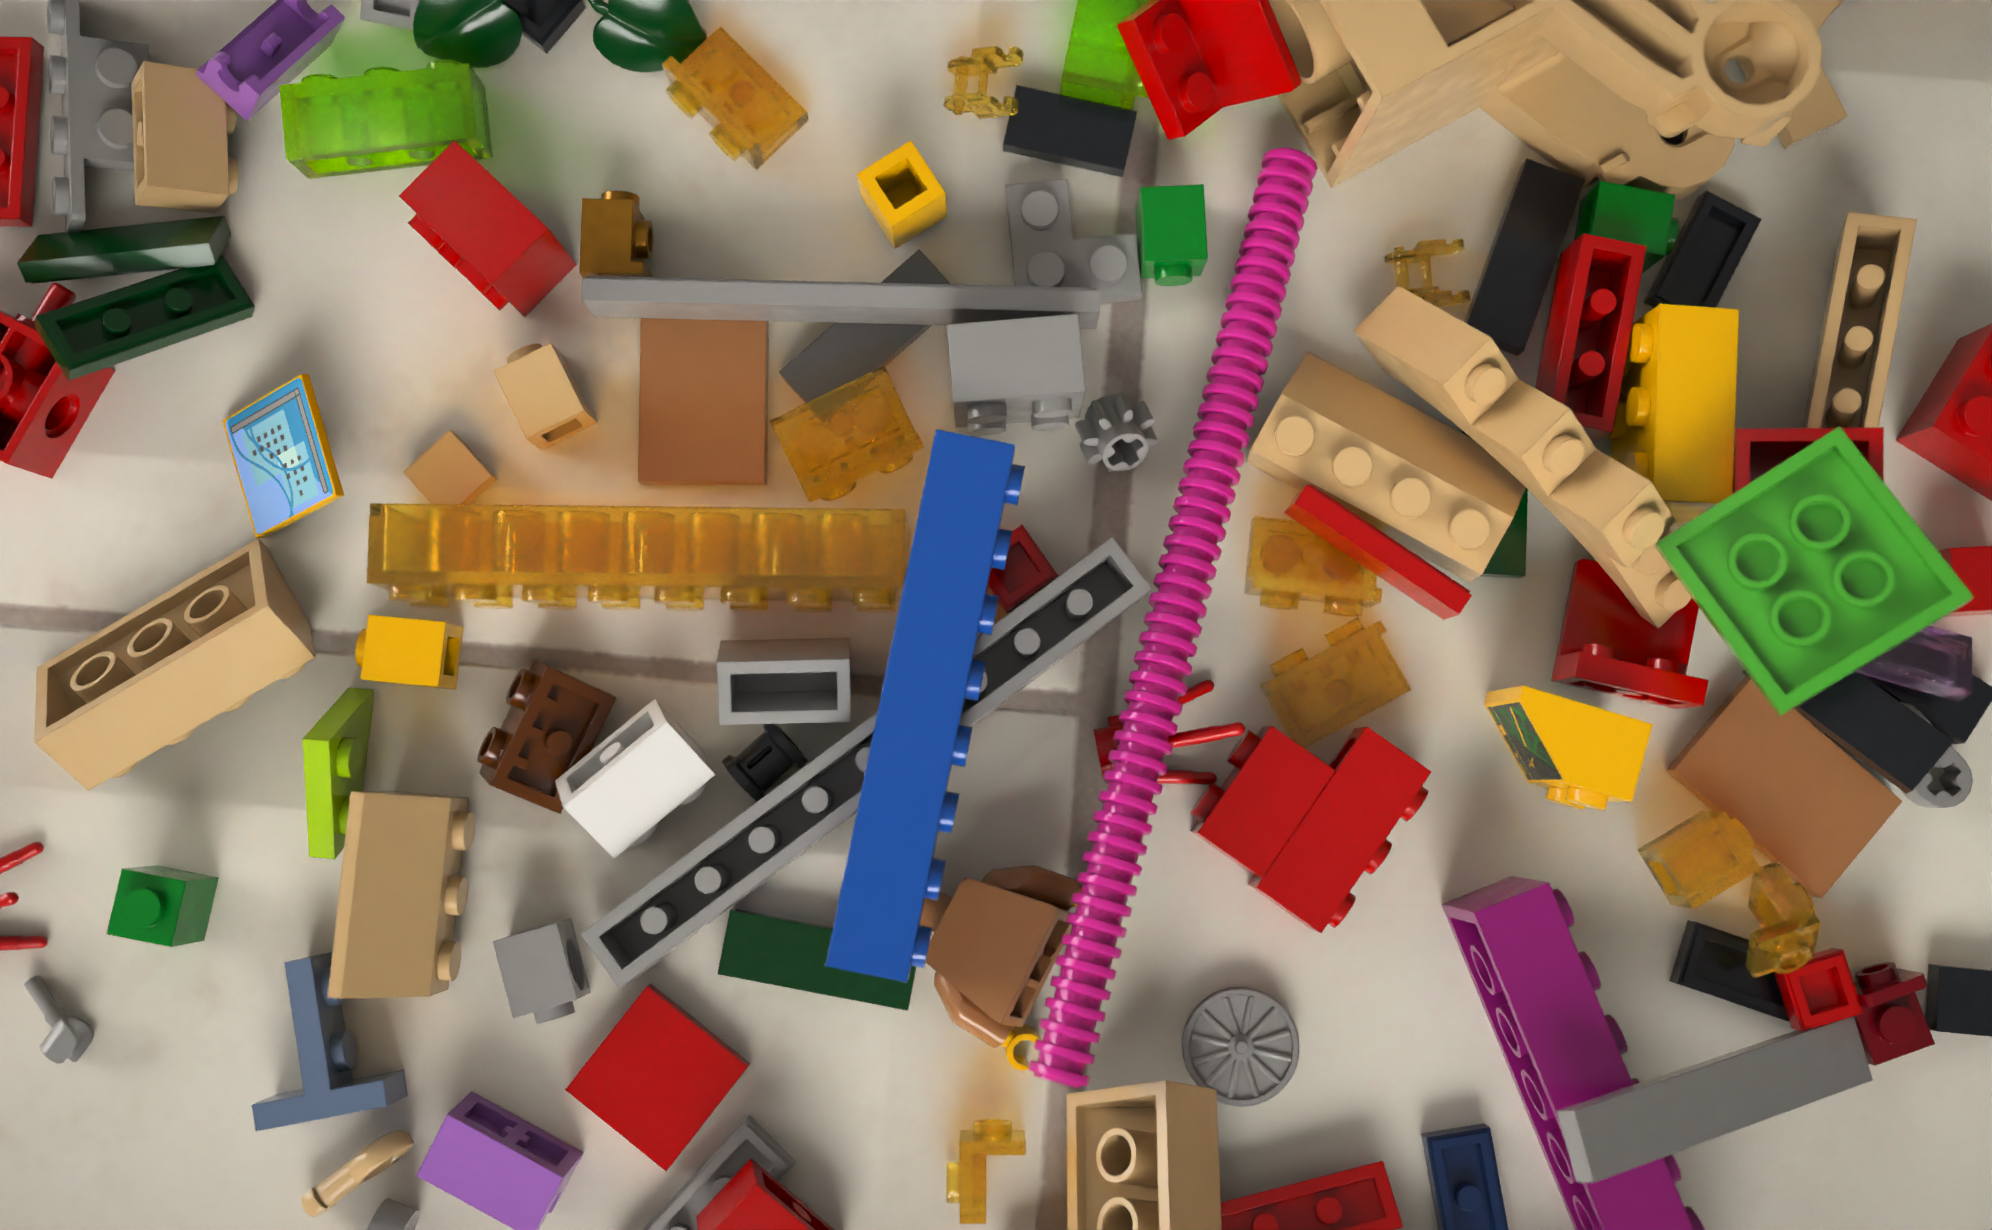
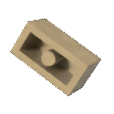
M143 61L131 82L135 205L215 214L229 194L234 195L236 193L239 177L238 161L236 157L228 156L227 134L232 135L235 129L236 111L196 76L198 70L196 68Z

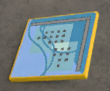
M309 374L298 375L222 420L256 539L265 538L344 496Z

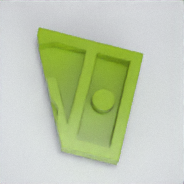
M348 687L302 739L309 857L336 859L344 848L350 792L363 791L374 703L373 689Z

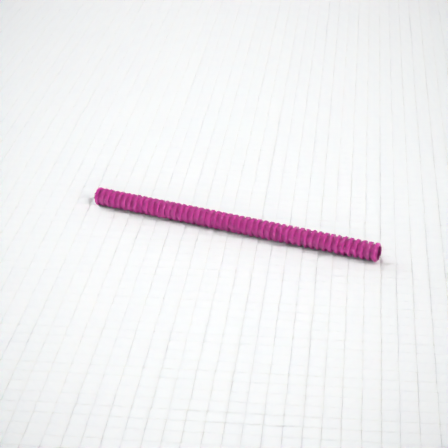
M1292 148L1271 149L1264 153L1261 165L1263 169L1258 174V187L1255 188L1252 197L1254 204L1251 205L1248 212L1250 222L1244 228L1243 235L1245 240L1241 242L1239 247L1241 257L1235 263L1234 271L1236 275L1232 277L1229 286L1232 293L1227 296L1225 307L1228 311L1224 312L1221 317L1220 324L1223 329L1217 334L1216 343L1218 348L1214 349L1211 356L1214 366L1209 368L1206 376L1210 384L1205 385L1201 396L1205 403L1200 404L1197 411V416L1202 421L1196 422L1193 426L1192 434L1196 440L1189 443L1187 450L1192 458L1185 460L1182 470L1187 477L1182 478L1178 485V490L1183 495L1176 497L1173 509L1178 514L1171 516L1168 527L1173 534L1167 535L1164 539L1163 546L1168 550V553L1162 554L1159 558L1158 565L1163 569V572L1156 574L1153 582L1158 588V592L1151 593L1148 603L1153 607V611L1147 612L1143 621L1148 626V631L1141 632L1138 640L1144 647L1142 651L1135 653L1133 661L1139 665L1138 670L1131 671L1128 679L1134 685L1133 690L1125 692L1123 700L1129 704L1128 709L1122 710L1118 718L1124 724L1123 729L1116 730L1113 740L1118 743L1117 750H1111L1108 760L1113 763V768L1104 772L1103 780L1108 783L1107 790H1101L1098 795V800L1103 803L1102 811L1094 812L1092 820L1098 823L1097 830L1090 831L1087 838L1089 842L1093 843L1091 852H1084L1082 861L1088 864L1086 872L1078 873L1077 882L1083 885L1081 892L1074 893L1071 900L1077 904L1075 914L1069 913L1066 922L1072 925L1070 935L1064 934L1061 939V943L1067 946L1065 955L1057 956L1056 964L1061 966L1059 977L1052 976L1050 982L1051 986L1056 987L1054 998H1046L1045 1006L1051 1008L1048 1019L1041 1018L1039 1025L1040 1028L1045 1029L1043 1040H1035L1034 1049L1040 1052L1038 1060L1030 1061L1028 1068L1034 1072V1076L1080 1088L1081 1085L1088 1086L1090 1077L1084 1075L1086 1064L1092 1065L1094 1063L1095 1055L1090 1054L1089 1051L1092 1042L1099 1043L1100 1034L1094 1031L1097 1021L1104 1022L1106 1013L1100 1011L1102 1000L1108 1001L1110 999L1111 992L1106 990L1105 987L1107 979H1115L1116 970L1110 967L1112 959H1119L1122 950L1116 947L1118 938H1124L1127 929L1122 927L1121 923L1123 917H1130L1132 908L1126 905L1128 896H1135L1137 887L1131 883L1133 876L1141 875L1142 866L1137 864L1138 856L1146 855L1147 846L1142 843L1143 836L1150 835L1153 828L1152 825L1147 823L1148 816L1155 815L1158 808L1152 802L1153 796L1160 795L1163 788L1157 782L1158 776L1165 775L1168 768L1162 762L1163 756L1170 755L1173 748L1167 742L1168 736L1175 735L1178 728L1172 722L1173 716H1179L1183 708L1177 702L1178 696H1184L1188 688L1182 680L1183 677L1191 674L1193 668L1187 660L1188 657H1194L1197 652V646L1192 641L1193 638H1198L1202 632V627L1197 621L1200 618H1204L1207 612V607L1202 601L1211 596L1212 588L1207 584V581L1213 580L1216 576L1217 569L1212 565V562L1219 560L1222 550L1217 546V543L1222 542L1226 536V530L1221 525L1227 523L1231 516V512L1226 505L1232 504L1235 500L1236 493L1231 486L1238 484L1241 475L1236 468L1241 467L1245 460V455L1240 449L1246 448L1249 444L1250 437L1245 431L1250 430L1254 424L1255 419L1250 412L1256 411L1259 404V399L1255 394L1260 393L1263 388L1264 381L1260 376L1264 375L1268 368V362L1265 357H1268L1272 352L1273 344L1270 339L1275 337L1278 328L1274 321H1277L1281 316L1282 308L1279 303L1283 302L1287 291L1284 285L1288 284L1291 272L1289 267L1294 263L1296 256L1294 249L1297 248L1300 240L1298 232L1301 231L1304 224L1302 214H1305L1308 208L1309 201L1307 197L1312 192V179L1315 177L1318 168L1316 162L1310 156Z

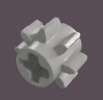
M1124 392L1093 400L1086 411L1085 420L1075 423L1082 440L1079 445L1087 463L1092 465L1102 459L1109 473L1127 471L1140 465L1148 454L1149 446L1156 445L1158 442L1151 427L1154 419L1144 400L1137 402L1131 407Z

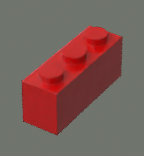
M1583 233L1559 257L1535 388L1569 407L1592 443H1595L1613 433L1647 246Z
M1369 727L1354 728L1329 764L1331 768L1336 770L1263 878L1253 875L1248 882V885L1301 923L1319 933L1323 932L1327 924L1333 928L1337 927L1346 917L1356 899V896L1350 891L1364 871L1372 874L1379 868L1392 847V843L1386 839L1400 818L1406 822L1410 820L1422 806L1428 795V790L1422 785L1431 774V771Z

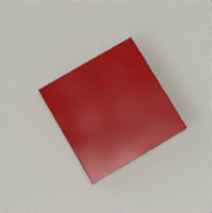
M649 984L565 1090L662 1169L667 1171L751 1063L654 985Z

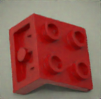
M1150 0L1116 24L1168 140L1187 136L1223 107L1292 92L1302 82L1269 0Z
M1589 559L1576 561L1573 567L1551 681L1673 709L1704 706L1709 680L1686 675L1699 609L1698 605L1691 598L1686 606L1676 611L1658 629L1638 614L1620 588L1597 561Z

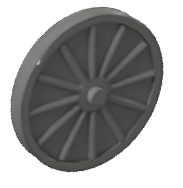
M1231 987L1207 996L1192 1011L1183 1031L1182 1054L1187 1071L1196 1085L1216 1089L1218 1102L1231 1106H1253L1273 1098L1288 1084L1298 1063L1299 1038L1292 1018L1275 999L1256 989Z

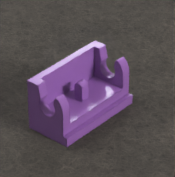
M277 0L197 70L196 76L248 121L332 45L345 16L332 4L318 14L308 5L306 0Z
M471 1091L446 1115L416 1176L514 1230H539L548 1212L551 1214L584 1152Z

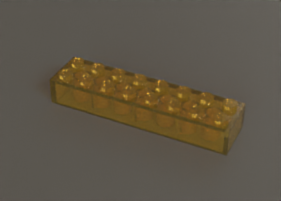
M370 503L367 583L389 590V600L410 602L409 606L418 608H449L450 597H456V601L474 603L473 607L486 609L513 608V598H522L523 602L538 603V608L577 609V599H588L590 603L602 604V609L640 610L641 599H654V603L666 604L665 609L675 611L704 610V600H720L721 604L729 605V610L768 611V601H786L787 605H793V611L831 612L832 601H853V605L857 606L858 612L892 613L895 612V602H900L910 557L911 527L905 509Z

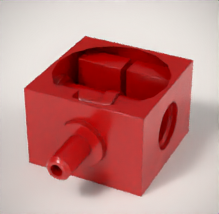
M58 283L50 285L31 319L19 313L14 317L0 310V461L53 479L115 372L112 368L107 367L70 381L65 377L35 328V316L73 304L76 299L75 292Z

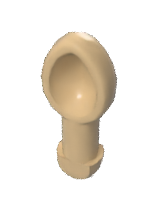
M397 1130L384 1134L374 1140L349 1162L302 1196L301 1204L304 1211L311 1217H317L333 1207L363 1182L386 1170L412 1148L414 1141L411 1135L402 1130Z

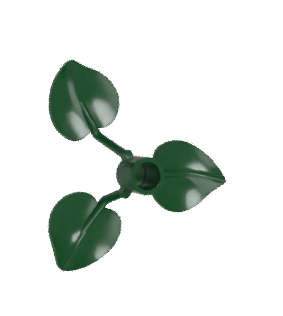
M419 0L414 14L413 35L417 47L426 55L467 67H490L507 60L519 47L522 36V21L516 9L504 2V0ZM588 0L592 8L603 15L593 30L595 47L607 60L623 69L634 72L666 70L690 59L706 43L707 33L699 23L689 0H608V3L603 0Z

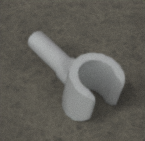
M40 976L30 978L25 982L24 986L45 1016L46 1022L53 1028L39 1047L41 1052L55 1063H63L67 1057L72 1062H77L91 1044L94 1037V1029L86 1021L73 1015H67Z

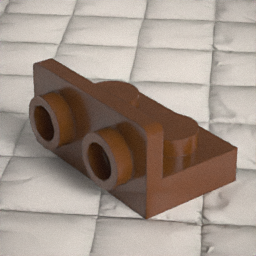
M535 659L529 671L521 669L517 673L509 688L506 703L511 705V708L501 728L492 727L482 742L477 757V762L483 764L479 774L489 785L561 814L563 805L555 780L591 752L617 698L606 691Z

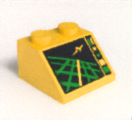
M1524 685L1487 692L1484 702L1487 711L1527 782L1548 789L1546 800L1581 810L1589 807L1603 811L1606 810L1608 801L1632 802L1653 724Z

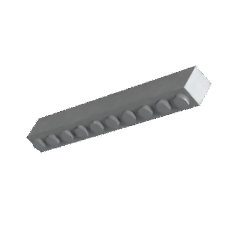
M1113 537L993 625L991 635L981 634L978 637L974 659L986 661L978 701L965 698L960 725L974 726L1146 597L1152 588ZM877 713L580 934L618 988L634 981L857 813Z

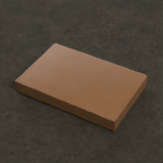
M641 318L638 482L641 485H767L769 321Z
M1749 675L1741 680L1666 769L1670 775L1808 894L1818 898H1823L1902 803L1901 799L1793 708L1779 717Z

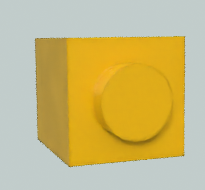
M911 140L857 174L863 201L895 249L947 217L946 193Z
M368 615L367 629L360 631L355 648L356 663L358 667H362L360 679L379 683L456 690L464 627L442 621Z

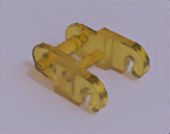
M997 46L972 49L971 57L960 56L958 59L950 60L947 64V70L955 75L953 95L944 98V107L953 111L955 115L973 112L979 119L1015 115L1019 109L1017 99L1006 96L1003 98L1002 104L993 96H986L988 74H996L998 68L1019 66L1023 62V51L1014 46L1008 48V54H1005ZM979 75L977 93L966 94L968 77Z
M1446 239L1419 241L1413 250L1404 251V247L1399 246L1394 248V253L1384 256L1386 264L1394 265L1396 288L1400 286L1436 307L1454 306L1470 301V291L1468 290L1452 295V291H1440L1438 286H1433L1431 257L1454 254L1464 250L1463 239L1453 240L1450 244H1446ZM1421 263L1423 287L1410 288L1407 264Z

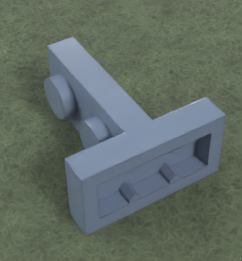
M332 952L284 962L303 1089L275 1094L252 1104L255 1131L387 1107L408 1096L404 1070L353 1079L352 1069L355 1068L357 1063V1047L352 1032L345 1030L342 1004L345 1003L346 998L327 997Z

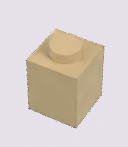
M536 343L519 348L507 357L508 364L493 371L525 438L540 450L597 423L566 358L552 343L543 347L541 344Z

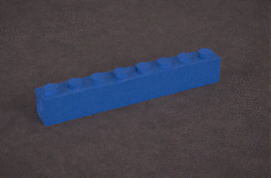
M938 429L935 430L825 966L902 982L908 981L911 966L925 967L932 927L920 925L925 898L938 901L946 860L933 858L938 832L952 833L959 793L947 791L952 765L965 767L973 727L960 725L965 698L976 701L979 699L986 661L974 659L978 634H992L999 596L987 594L992 568L1005 570L1012 531L1000 528L1005 503L1018 505L1025 466L1013 464L1014 444Z

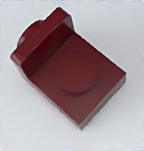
M1893 962L1870 965L1855 972L1857 981L1854 984L1864 1013L1856 1015L1854 1018L1868 1064L1876 1066L1935 1044L1915 993L1928 987L1923 973L1897 968Z

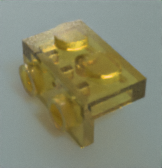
M1254 516L1251 519L1244 594L1260 596V606L1273 609L1297 610L1299 600L1324 603L1323 613L1359 617L1362 616L1363 607L1370 608L1381 602L1382 589L1376 588V574L1297 521Z

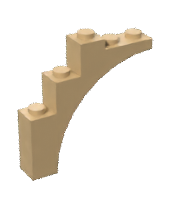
M1400 286L1353 330L1384 372L1414 391L1440 411L1516 477L1593 556L1643 619L1659 629L1676 611L1687 605L1692 597L1656 549V543L1672 533L1669 527L1676 520L1653 483L1596 449L1572 410L1520 380L1490 336Z

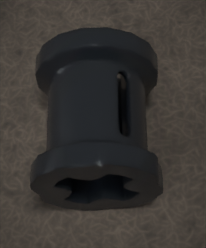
M763 724L765 732L736 757L728 755L722 760L731 776L756 802L766 796V789L792 766L802 767L808 762L806 756L778 724Z

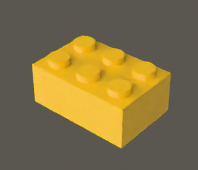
M1659 304L1632 324L1613 433L1606 436V438L1612 439L1611 458L1653 483L1676 521L1674 523L1683 524L1689 522L1733 494L1739 309Z

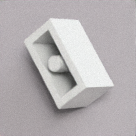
M655 698L555 780L563 808L613 858H616L628 847H636L645 842L655 831L658 822L678 805H687L698 798L705 790L708 781L716 774L703 749Z

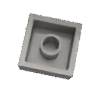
M1079 314L947 324L955 428L968 427L970 435L984 436L1005 432L1006 424L1031 422L1033 430H1055L1069 426V418H1079L1086 393Z

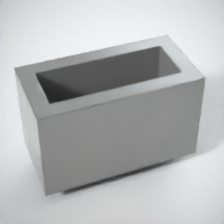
M849 638L721 641L717 657L719 725L851 722Z

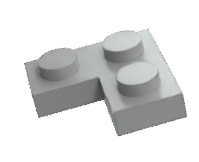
M1067 179L1005 185L1015 286L1097 288V290H1100V304L1141 300L1142 286L1136 233L1074 239Z

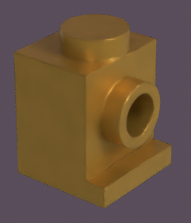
M606 191L602 193L601 199L582 198L579 273L583 278H587V276L653 277L643 262V259H651L653 256V226L651 221H645L640 212V197L637 194L627 191Z

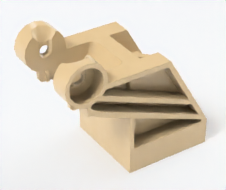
M1269 0L1302 81L1301 85L1292 92L1279 94L1277 97L1331 188L1480 108L1557 169L1585 179L1583 189L1600 180L1675 195V202L1687 198L1724 167L1734 147V138L1743 139L1767 131L1811 93L1821 73L1822 44L1814 22L1797 3L1791 0H1715L1712 3L1708 0ZM1738 60L1747 66L1749 79L1746 83H1734L1726 76L1725 64L1727 61ZM1683 132L1681 144L1672 145L1662 138V136L1673 137Z

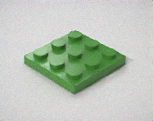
M1840 426L1656 543L1657 551L1779 717L1974 598Z

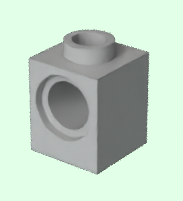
M571 918L493 941L513 1018L534 1013L536 1024L575 1013L572 1001L591 993Z

